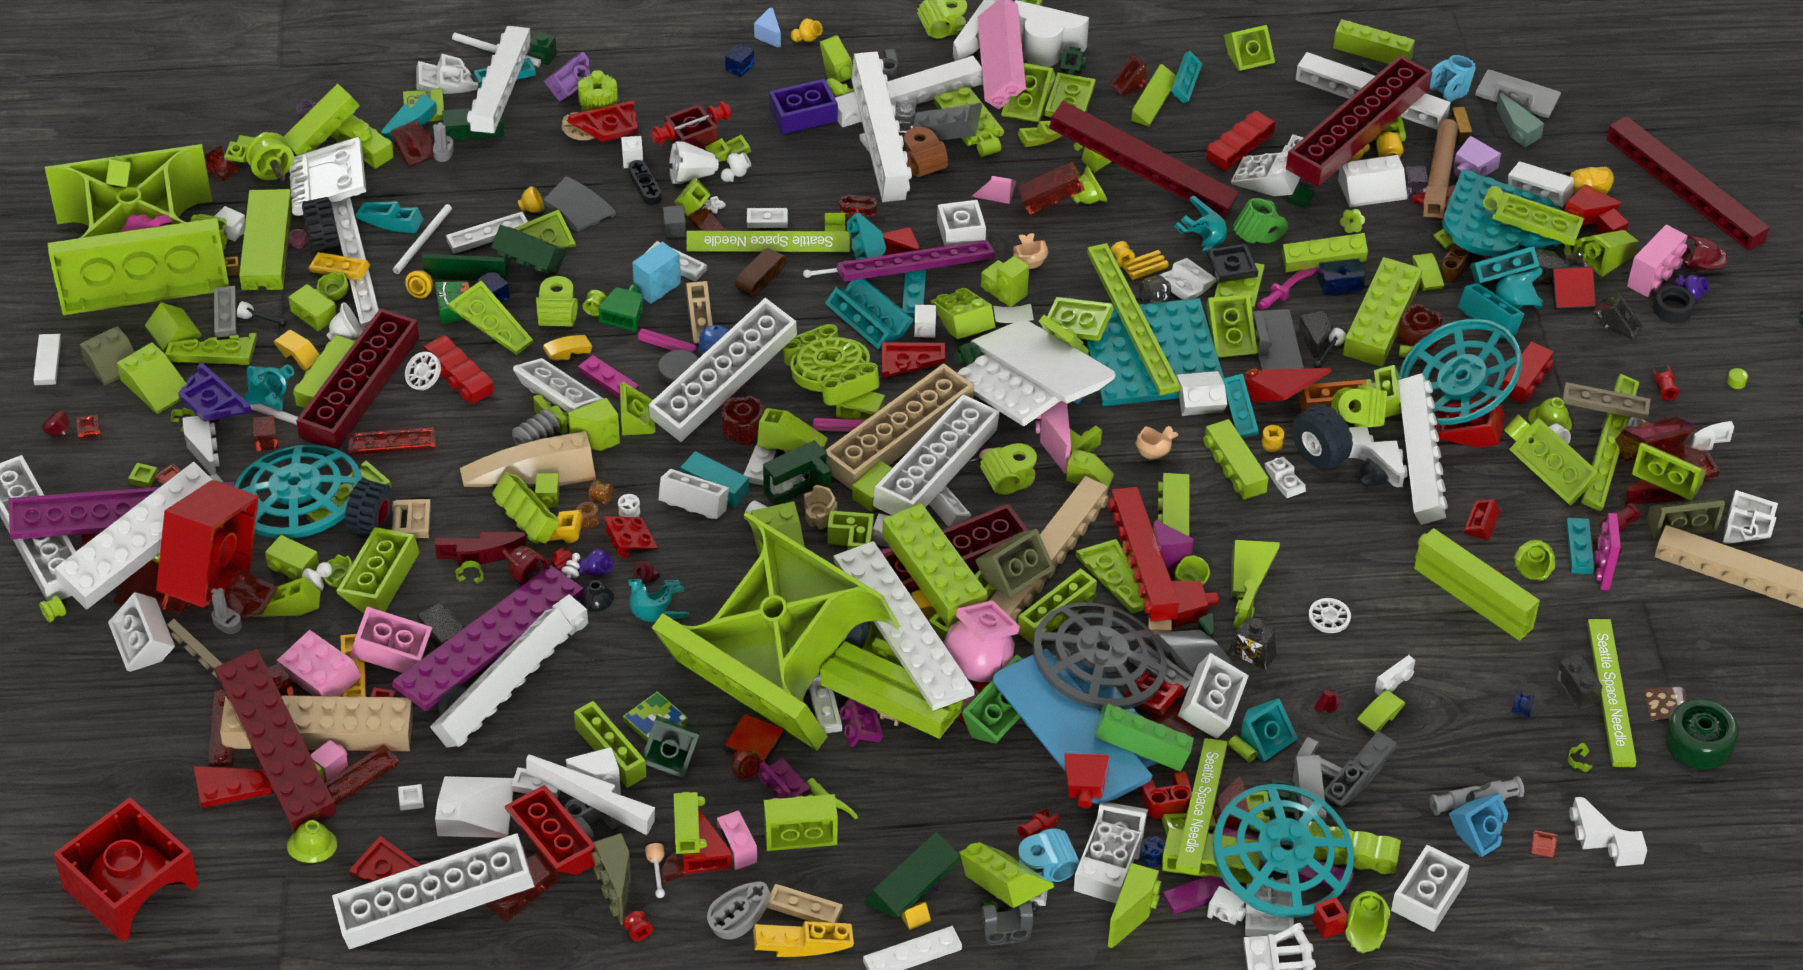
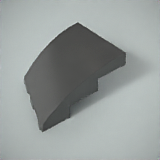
M567 176L543 199L544 206L555 211L559 209L567 227L577 232L587 229L589 226L599 224L603 218L608 216L613 218L616 216V211L605 200L586 186Z
M1202 630L1161 632L1156 634L1166 653L1171 652L1179 668L1186 670L1192 677L1197 665L1209 653L1234 666L1223 649Z

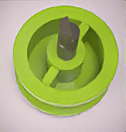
M263 132L255 137L246 148V160L258 178L263 180L278 178L281 181L285 180V174L294 163V154L282 135Z

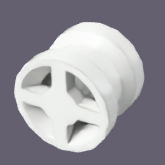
M626 494L619 498V517L640 516V501L637 496Z

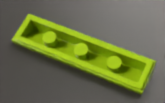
M1159 65L1134 106L1131 121L1150 126L1171 92L1176 75L1164 65Z

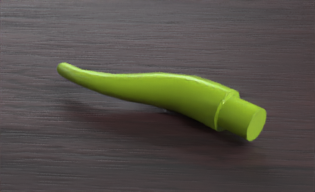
M814 778L807 781L806 784L810 787L811 793L814 796L821 794L830 795ZM835 798L836 808L842 809L854 819H858V815L848 805Z

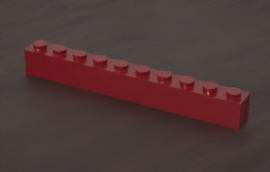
M1062 101L1052 115L1049 129L1191 202L1190 197L1196 196L1197 199L1210 207L1223 219L1226 218L1235 204L1239 192L1128 135L1126 132L1111 126L1092 114L1084 112L1073 104Z
M1626 116L1609 126L1607 141L1746 250L1750 251L1766 242L1770 228L1766 223L1645 131L1636 122Z

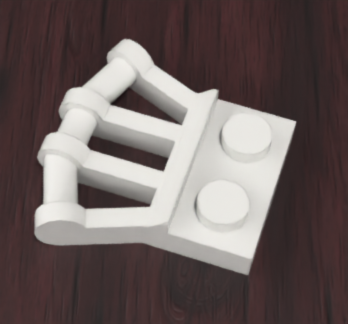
M1294 924L1289 929L1276 935L1244 937L1243 943L1247 970H1313L1316 967L1315 960L1312 959L1313 944L1309 943L1305 936L1302 924ZM1292 936H1295L1299 943L1297 946L1277 947L1278 943ZM1302 954L1303 961L1279 963L1278 956Z

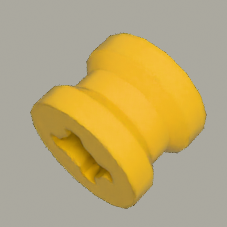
M1125 241L1115 243L1110 249L1119 267H1123V262L1135 258L1134 252L1129 249L1130 247Z
M1269 425L1264 428L1262 447L1266 451L1277 452L1281 450L1284 438L1283 429L1276 425Z

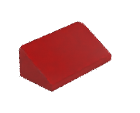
M1495 499L1475 501L1463 531L1464 534L1484 540L1490 539L1500 513V508Z

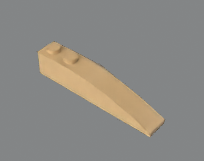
M586 431L520 444L483 457L460 468L464 487H492L493 484L499 483L505 472L520 477L527 487H534V484H536V473H558L559 486L596 480L591 447Z

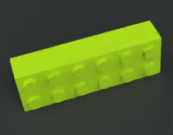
M1383 257L1345 338L1344 356L1383 367L1420 286L1422 268Z
M922 503L883 518V538L947 627L960 621L956 617L958 608L987 602V591Z

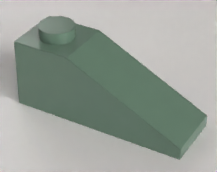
M1500 93L1496 109L1510 137L1524 148L1541 139L1544 123L1504 93Z

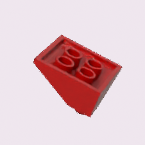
M1253 368L1245 372L1244 380L1250 402L1283 401L1332 371L1330 368L1264 370Z

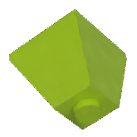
M1625 230L1578 238L1576 240L1577 245H1574L1573 255L1579 259L1580 257L1582 258L1581 251L1586 252L1587 258L1582 262L1588 267L1593 266V270L1603 277L1634 257L1639 241Z
M1235 540L1231 556V597L1243 600L1246 593L1244 590L1245 582L1250 579L1258 583L1259 589L1278 553L1280 542Z

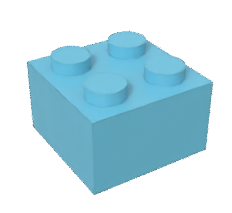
M661 242L632 262L634 285L639 287L643 298L650 304L662 298L667 292L676 288L681 283L680 254L664 242Z

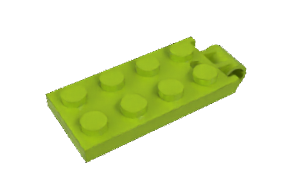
M969 86L934 96V104L938 109L981 103L982 109L976 136L963 137L962 140L967 146L977 144V150L981 157L1001 151V144L997 137L1003 136L1004 130Z
M1491 186L1483 200V205L1486 209L1495 211L1492 219L1573 246L1584 220L1582 217L1507 192L1503 193L1502 189L1498 186Z
M1518 414L1504 429L1516 441L1509 450L1570 506L1601 475L1539 418L1530 425Z

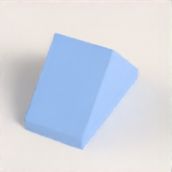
M769 8L754 23V38L775 47H781L779 25L773 8Z

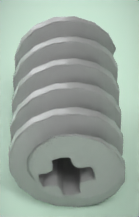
M542 410L539 414L534 415L533 418L528 419L526 423H521L519 427L513 428V440L517 446L540 440V438H548L547 434L553 436L554 430L556 432L560 431V425L551 412Z

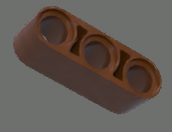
M1454 244L1442 261L1440 272L1443 282H1456L1476 254Z
M769 248L764 249L738 275L735 287L753 297L756 296L782 271L786 264V257Z

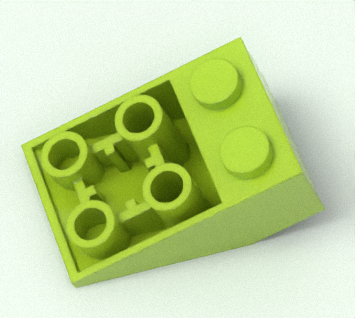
M966 288L958 289L955 291L956 293L949 295L941 294L936 299L930 300L931 305H936V313L946 329L956 339L996 328L992 305Z
M766 408L759 421L757 446L763 447L765 450L781 449L788 453L813 440L820 447H825L828 441L827 437L788 411Z

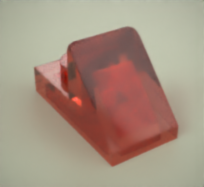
M222 145L204 154L207 171L220 180L224 181L238 172L236 164L230 160H225Z

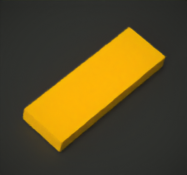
M318 252L309 269L312 273L324 275L330 274L333 270L339 274L343 272L347 279L361 281L370 264L367 260Z

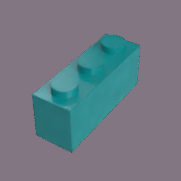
M1533 246L1470 265L1475 283H1483L1539 267V262Z
M1479 283L1465 286L1457 306L1469 317L1500 324L1508 329L1513 336L1517 334L1524 317L1523 312Z
M696 451L680 467V472L728 487L727 505L733 508L749 493L748 477Z

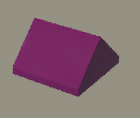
M1156 520L1153 526L1156 541L1168 573H1174L1183 557L1192 556L1194 539Z

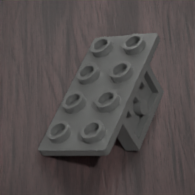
M1290 310L1252 311L1261 370L1303 369Z

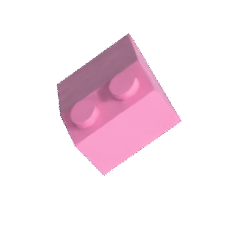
M1061 400L1037 417L1039 421H1035V432L1040 434L1041 444L1064 473H1067L1071 440L1067 403Z

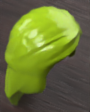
M1362 892L1350 904L1345 935L1351 947L1356 948L1357 952L1365 953L1374 951L1376 948L1379 949L1385 938L1390 918V909L1386 901L1375 892Z

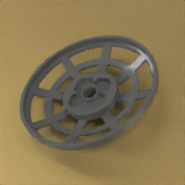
M1086 602L1061 606L1051 611L1042 619L1033 638L1032 650L1034 660L1045 680L1065 697L1088 707L1102 709L1103 705L1107 703L1122 709L1139 706L1150 700L1157 693L1166 674L1165 653L1154 633L1134 616L1112 606ZM1072 610H1097L1104 612V614L1083 613L1078 615ZM1063 613L1069 618L1060 626L1057 633L1043 632L1046 624L1053 617ZM1113 615H1116V616H1118V617H1121L1122 619H1124V620H1126V621L1132 623L1134 626H1136V627L1139 628L1140 630L1136 631L1133 627H1131L1130 625H1128L1126 622H1124V621H1122V620H1120V619H1118V618L1113 617ZM1084 619H1103L1102 626H1090ZM1112 622L1122 626L1129 633L1120 634L1112 629ZM1073 623H1076L1082 629L1078 636L1065 634L1064 632ZM1142 638H1149L1160 657V664L1148 658L1147 646ZM1042 640L1055 641L1056 651L1061 662L1053 667L1049 666L1044 657L1041 645ZM1137 640L1142 655L1131 651L1128 642ZM1063 642L1075 643V654L1068 657L1064 650ZM1097 647H1103V648H1105L1107 651H1105V650H1103V649H1098ZM1128 658L1140 663L1139 667L1132 674L1124 666ZM1081 661L1085 666L1094 670L1093 675L1081 670L1075 664ZM1148 666L1159 674L1148 689L1140 692L1135 680L1144 673ZM1068 668L1079 678L1091 683L1089 693L1087 694L1073 688L1057 674ZM1118 671L1122 677L1107 679L1102 678V674ZM1100 685L1110 687L1127 685L1132 694L1131 697L1119 699L1097 697Z

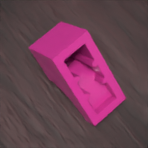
M146 214L133 215L126 220L127 224L121 230L125 232L170 225L173 221L169 215L156 217L155 219L148 218Z

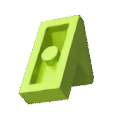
M825 213V231H845V213Z
M1094 426L1080 436L1070 429V457L1073 449L1090 453L1101 445L1102 430Z

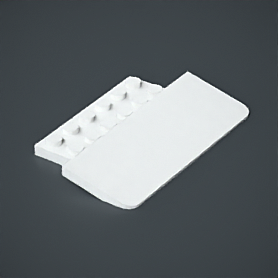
M1017 321L971 340L973 347L978 345L984 355L978 357L975 362L960 369L958 372L959 375L974 385V396L1022 426L1027 425L1061 400L1065 403H1070L1098 391L1115 378V372L1112 369L1071 347L1069 344L1064 343L1059 338L1047 333V331L1029 321Z

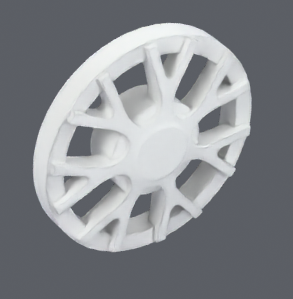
M420 352L414 355L405 369L407 384L413 389L420 391L433 386L438 380L441 371L439 359L430 352ZM428 356L432 357L429 364L426 363ZM421 358L422 362L417 364L416 360ZM436 364V369L432 370L431 367ZM411 368H414V374H410ZM434 374L433 378L430 380V375ZM416 377L419 378L417 382L413 385L412 381Z
M1323 598L1317 600L1309 609L1311 624L1321 632H1341L1350 623L1351 613L1349 608L1337 599ZM1321 604H1327L1328 607L1323 608ZM1335 605H1337V606H1339V607H1341V608H1340L1339 610H1337V609L1334 608V607H1335ZM1313 610H1316L1321 612V615L1312 612ZM1339 615H1347V618L1338 617ZM1321 619L1322 622L1317 623L1315 620ZM1339 622L1342 625L1338 627L1335 623ZM1325 624H1329V625H1331V628L1324 627V626H1325Z

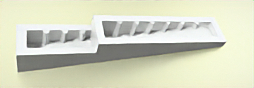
M528 755L526 758L528 774L645 835L649 833L655 821V807L616 794L614 784L532 755Z

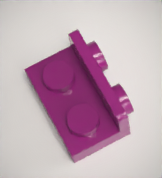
M849 698L840 710V718L843 722L848 746L854 747L859 739L880 742L883 738V733L877 711Z
M783 758L770 766L766 762L760 763V780L765 786L768 785L773 790L776 798L805 797L810 794V787Z

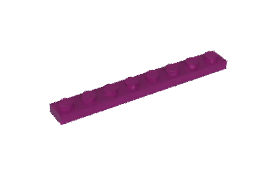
M988 240L839 262L837 263L836 270L845 282L994 259L995 251Z

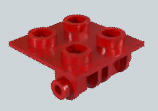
M604 516L606 522L605 531L609 534L613 546L616 547L618 556L627 558L630 555L631 549H658L642 517Z

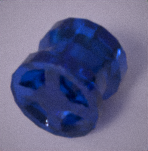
M1517 691L1511 713H1523L1525 717H1530L1535 695L1530 694L1526 696L1522 692ZM1531 700L1528 711H1525L1527 701Z
M1150 836L1143 840L1140 857L1145 865L1158 866L1163 862L1165 843L1162 839Z

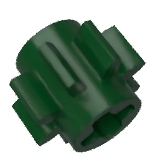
M969 342L957 347L958 353L954 354L957 364L962 362L963 366L966 367L975 362L977 356L982 354L978 345L973 347L972 343Z

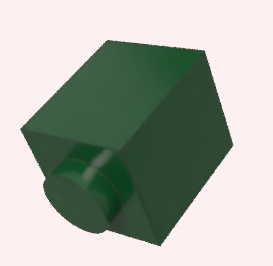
M538 31L530 42L531 57L540 59L542 64L549 65L557 54L556 36Z

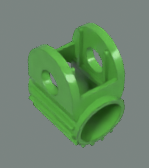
M1253 198L1248 200L1232 227L1240 238L1249 243H1271L1277 241L1286 233L1288 223L1284 217L1278 215L1277 208L1272 201ZM1277 226L1274 232L1268 233L1272 227Z

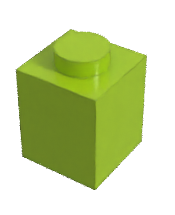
M536 473L535 494L547 508L558 507L560 489L558 473Z

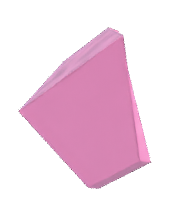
M992 176L991 180L971 197L1010 204L1016 181Z

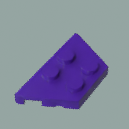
M203 363L198 365L197 373L194 376L191 375L187 380V384L178 392L179 399L204 422L251 412V406Z

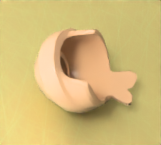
M1033 233L1028 234V236L1019 235L1022 244L1013 247L1014 256L1029 265V269L1041 266L1048 256L1046 242L1044 240L1034 242L1035 234Z
M1145 426L1141 433L1138 434L1135 444L1143 457L1150 460L1159 459L1169 453L1172 439L1177 437L1178 433L1173 432L1170 426L1166 427L1163 433Z

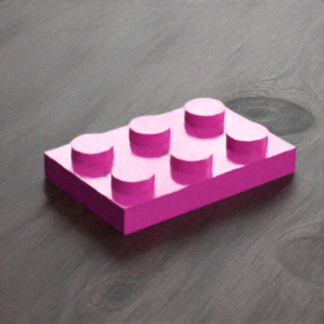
M1608 513L1606 522L1602 523L1603 536L1598 538L1599 551H1595L1594 563L1598 564L1596 581H1600V590H1610L1621 548L1618 517L1614 513Z

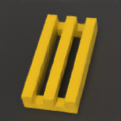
M1157 250L1123 262V268L1130 278L1134 280L1166 269L1169 263L1167 260L1164 261L1165 257L1163 255L1160 256L1161 252Z

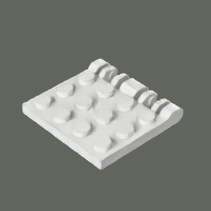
M359 137L295 156L294 163L289 169L291 173V198H293L291 201L292 213L296 216L303 215V201L328 197L331 202H335L366 192L362 142Z

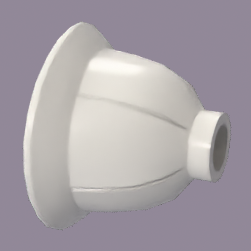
M345 302L341 304L340 312L331 320L329 325L330 332L327 333V337L330 341L335 335L356 341L363 332L357 318Z

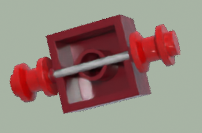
M721 101L716 108L708 106L706 113L701 105L697 104L664 117L663 128L658 126L652 127V132L650 133L652 141L660 146L664 144L665 139H669L672 144L675 142H685L706 150V146L718 140V127L716 125L719 122L718 119L722 118L724 121L730 119V106Z

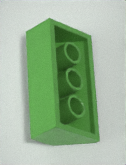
M1109 703L1103 705L1094 736L1180 772L1191 753L1194 739L1185 733L1178 732L1163 724H1158Z

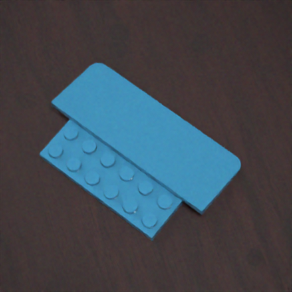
M1047 648L1043 650L1044 657L1050 667L1059 663ZM1033 655L995 673L993 677L994 685L1064 771V753L1109 755V773L1103 797L1101 799L1092 798V803L1100 804L1117 799L1150 782L1153 775L1148 771L1147 767L1158 764V762L1095 738L1101 709L1077 703L1054 689L1038 670ZM1083 663L1075 664L1081 670L1093 675L1094 670L1088 668ZM1068 668L1057 674L1073 688L1087 694L1089 693L1091 683L1079 678ZM1104 673L1102 674V678L1109 679ZM1101 685L1099 687L1097 697L1124 698L1116 687ZM1134 708L1123 709L1133 714L1139 715L1134 710Z

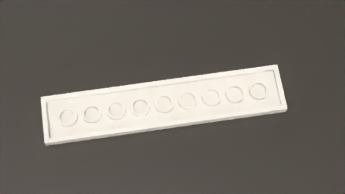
M873 541L834 555V563L839 569L884 596L901 627L897 630L887 623L873 622L932 711L974 696V688L875 542Z

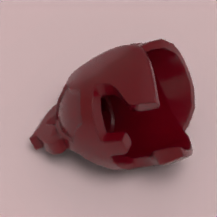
M1688 235V238L1695 241L1697 248L1694 254L1691 253L1689 248H1686L1682 255L1686 268L1697 270L1719 269L1727 264V252L1721 250L1715 242L1707 238Z
M520 546L515 549H502L504 556L508 560L509 573L522 586L532 579L526 577L533 570L540 571L541 568L537 565L538 559L541 560L542 565L546 569L550 568L548 561L539 552L530 547Z

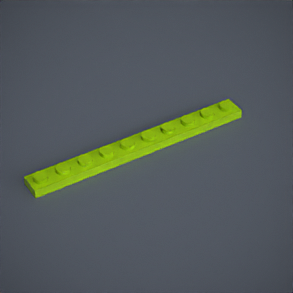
M1108 244L1088 247L1087 254L1159 395L1180 391V384Z

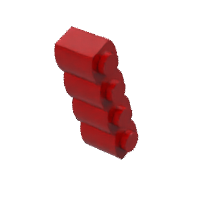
M1259 111L1248 114L1244 121L1235 124L1232 130L1223 133L1219 140L1208 145L1206 160L1224 171L1229 170L1237 161L1242 160L1250 151L1255 150L1262 142L1268 140L1274 134L1276 122Z
M443 335L423 346V352H430L439 359L441 364L439 376H443L452 389L455 388L459 391L463 400L475 404L494 393L493 382L490 377L481 371L471 359H468L465 353L456 347L447 336ZM428 356L427 364H429L432 357Z

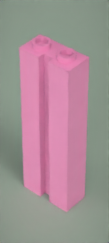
M998 0L977 17L984 98L986 102L997 109H1000L1010 101L1009 96L1016 97L1026 89L1018 4L1012 0Z

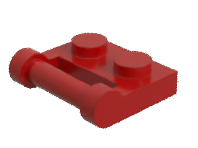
M1144 672L1135 683L1140 692H1143L1154 683L1156 678ZM1163 681L1157 693L1150 700L1136 707L1162 716L1175 699L1183 695L1184 686L1178 683L1171 684ZM1129 690L1125 693L1124 698L1132 696Z

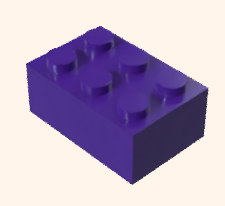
M825 79L769 91V109L782 134L838 121V103Z

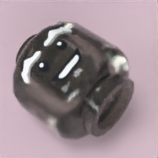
M1160 275L1146 278L1139 287L1140 296L1148 304L1166 301L1171 292V284Z

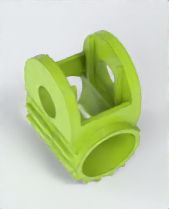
M925 0L917 8V14L928 36L932 38H944L959 34L966 25V20L962 16L967 10L966 0ZM948 4H955L957 7H956V8H949V7H947V5H948Z
M553 276L545 279L540 285L539 297H536L539 326L573 327L577 317L578 300L574 298L572 282L562 276ZM559 286L562 288V290L559 292H553L551 288Z
M1359 384L1358 388H1342L1334 394L1331 400V408L1336 410L1344 418L1345 422L1354 423V427L1382 426L1385 422L1387 391ZM1351 401H1353L1354 406H1353V408L1350 410V409H1349V403H1350Z
M1016 443L1003 448H994L982 457V461H980V468L994 492L999 495L1012 494L1017 490L1027 488L1035 480V470L1033 467L1037 461V454L1032 447L1026 444ZM1021 454L1025 456V459L1017 461L1013 457Z

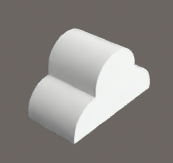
M1015 0V3L1018 4L1023 57L1029 64L1045 67L1053 66L1058 63L1059 55L1063 53V49H1069V46L1081 48V52L1086 50L1089 17Z

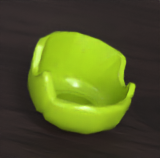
M828 78L826 81L834 97L854 92V88L850 89L847 87V84H841L833 78Z
M334 270L330 274L321 277L317 284V290L332 301L342 299L347 294L349 288L345 274L343 272L339 274Z
M338 554L334 559L326 562L332 567L331 575L323 578L327 585L335 588L339 587L353 564L348 555L343 557Z
M1195 555L1185 556L1177 565L1174 578L1175 581H1200L1204 586L1210 575L1209 566L1200 557Z

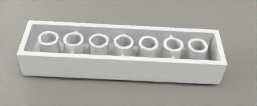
M878 52L854 54L851 80L882 202L906 200L907 191H910L909 179L912 178L911 168L907 167L906 164L908 161L907 152L902 149L904 143L903 137L899 136L898 133L900 129L899 122L894 118L896 113L895 106L891 105L890 102L892 99L890 89L887 90L886 87L888 81L887 75L883 74V60L879 59Z
M764 298L649 404L650 418L682 442L797 335L796 321L768 299Z
M962 394L875 486L873 506L890 515L920 503L926 508L997 431L1000 411Z
M22 455L0 463V517L10 533L8 498L44 495ZM67 535L13 539L46 601L51 600V597L57 595L60 600L72 596L57 581L55 567L76 552Z
M192 462L55 567L57 581L87 610L160 553L164 510L213 479L195 462Z
M516 833L332 895L342 936L348 948L352 949L535 886L523 846Z

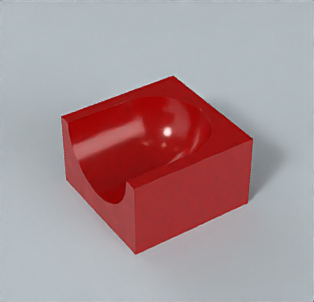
M211 480L164 510L156 591L204 608L212 602V589L218 590L222 588L225 593L249 576L259 496Z
M131 797L53 853L62 887L122 942L131 937L130 928L135 914L146 899L155 891L173 882H182L191 891L199 885L191 851Z

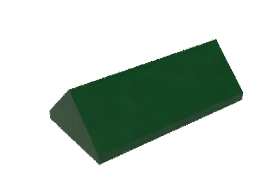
M422 253L424 272L428 273L432 279L507 281L510 258Z
M936 831L876 886L864 903L869 907L899 918L961 860V857Z

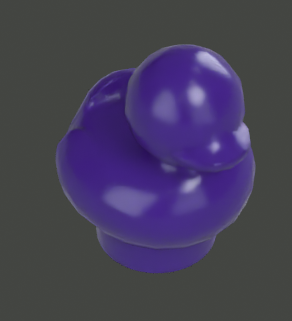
M1681 274L1674 281V285L1689 290L1695 300L1700 299L1704 293L1709 291L1707 279L1695 274L1688 275L1686 279Z
M602 549L593 550L587 558H583L578 562L580 565L579 572L582 575L589 573L595 577L602 576L613 568L612 558Z

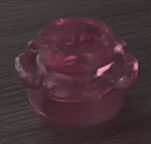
M296 229L289 235L288 242L293 247L301 248L308 243V235L304 230Z

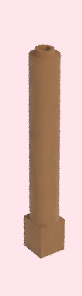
M1444 119L1438 125L1430 176L1424 199V217L1443 218L1445 213L1446 196L1458 131L1457 123L1451 119Z

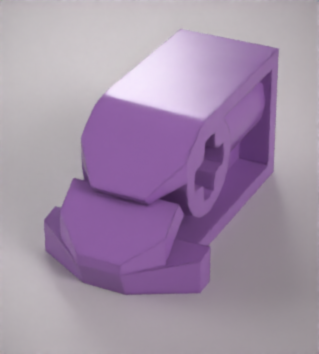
M584 52L579 53L544 80L558 101L563 100L578 89V82L583 77L590 76L587 55Z

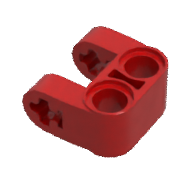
M1185 771L1172 773L1173 786L1155 788L1151 778L1150 782L1139 787L1145 809H1148L1147 814L1151 818L1162 819L1164 814L1187 812L1192 791Z

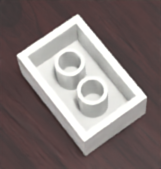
M1209 653L1197 665L1178 716L1217 739L1230 727L1249 675Z
M1426 845L1395 892L1391 911L1434 932L1466 883L1470 866Z

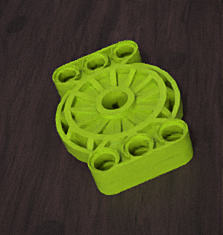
M823 325L797 335L782 348L784 363L787 366H791L794 381L808 390L822 392L823 401L826 405H838L873 391L880 385L878 366L870 362L867 348L855 340L839 337L838 328L835 325Z

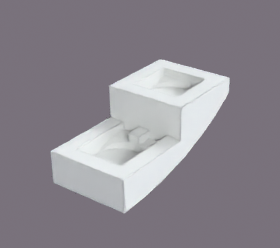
M1732 421L1710 425L1695 433L1690 447L1691 452L1712 450L1714 443L1730 442L1734 430Z

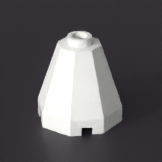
M675 142L672 144L670 163L673 166V169H670L672 184L690 182L694 177L697 179L708 177L718 170V159L715 158L713 153L685 142Z

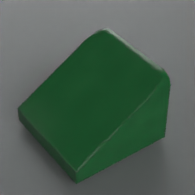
M1211 613L1199 618L1197 630H1202L1213 639L1214 627L1213 614Z

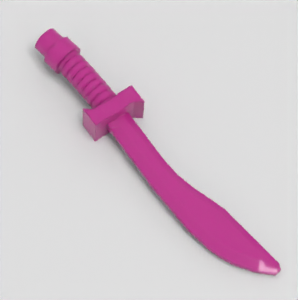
M1321 268L1299 270L1282 286L1277 283L1273 284L1270 295L1257 303V308L1259 310L1267 309L1279 298L1286 301L1289 297V288L1299 280L1311 276Z

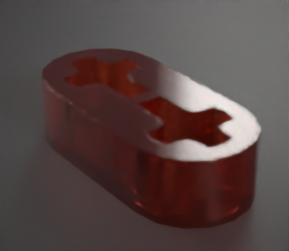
M843 195L839 199V210L850 215L860 213L862 216H872L877 212V200L870 196Z

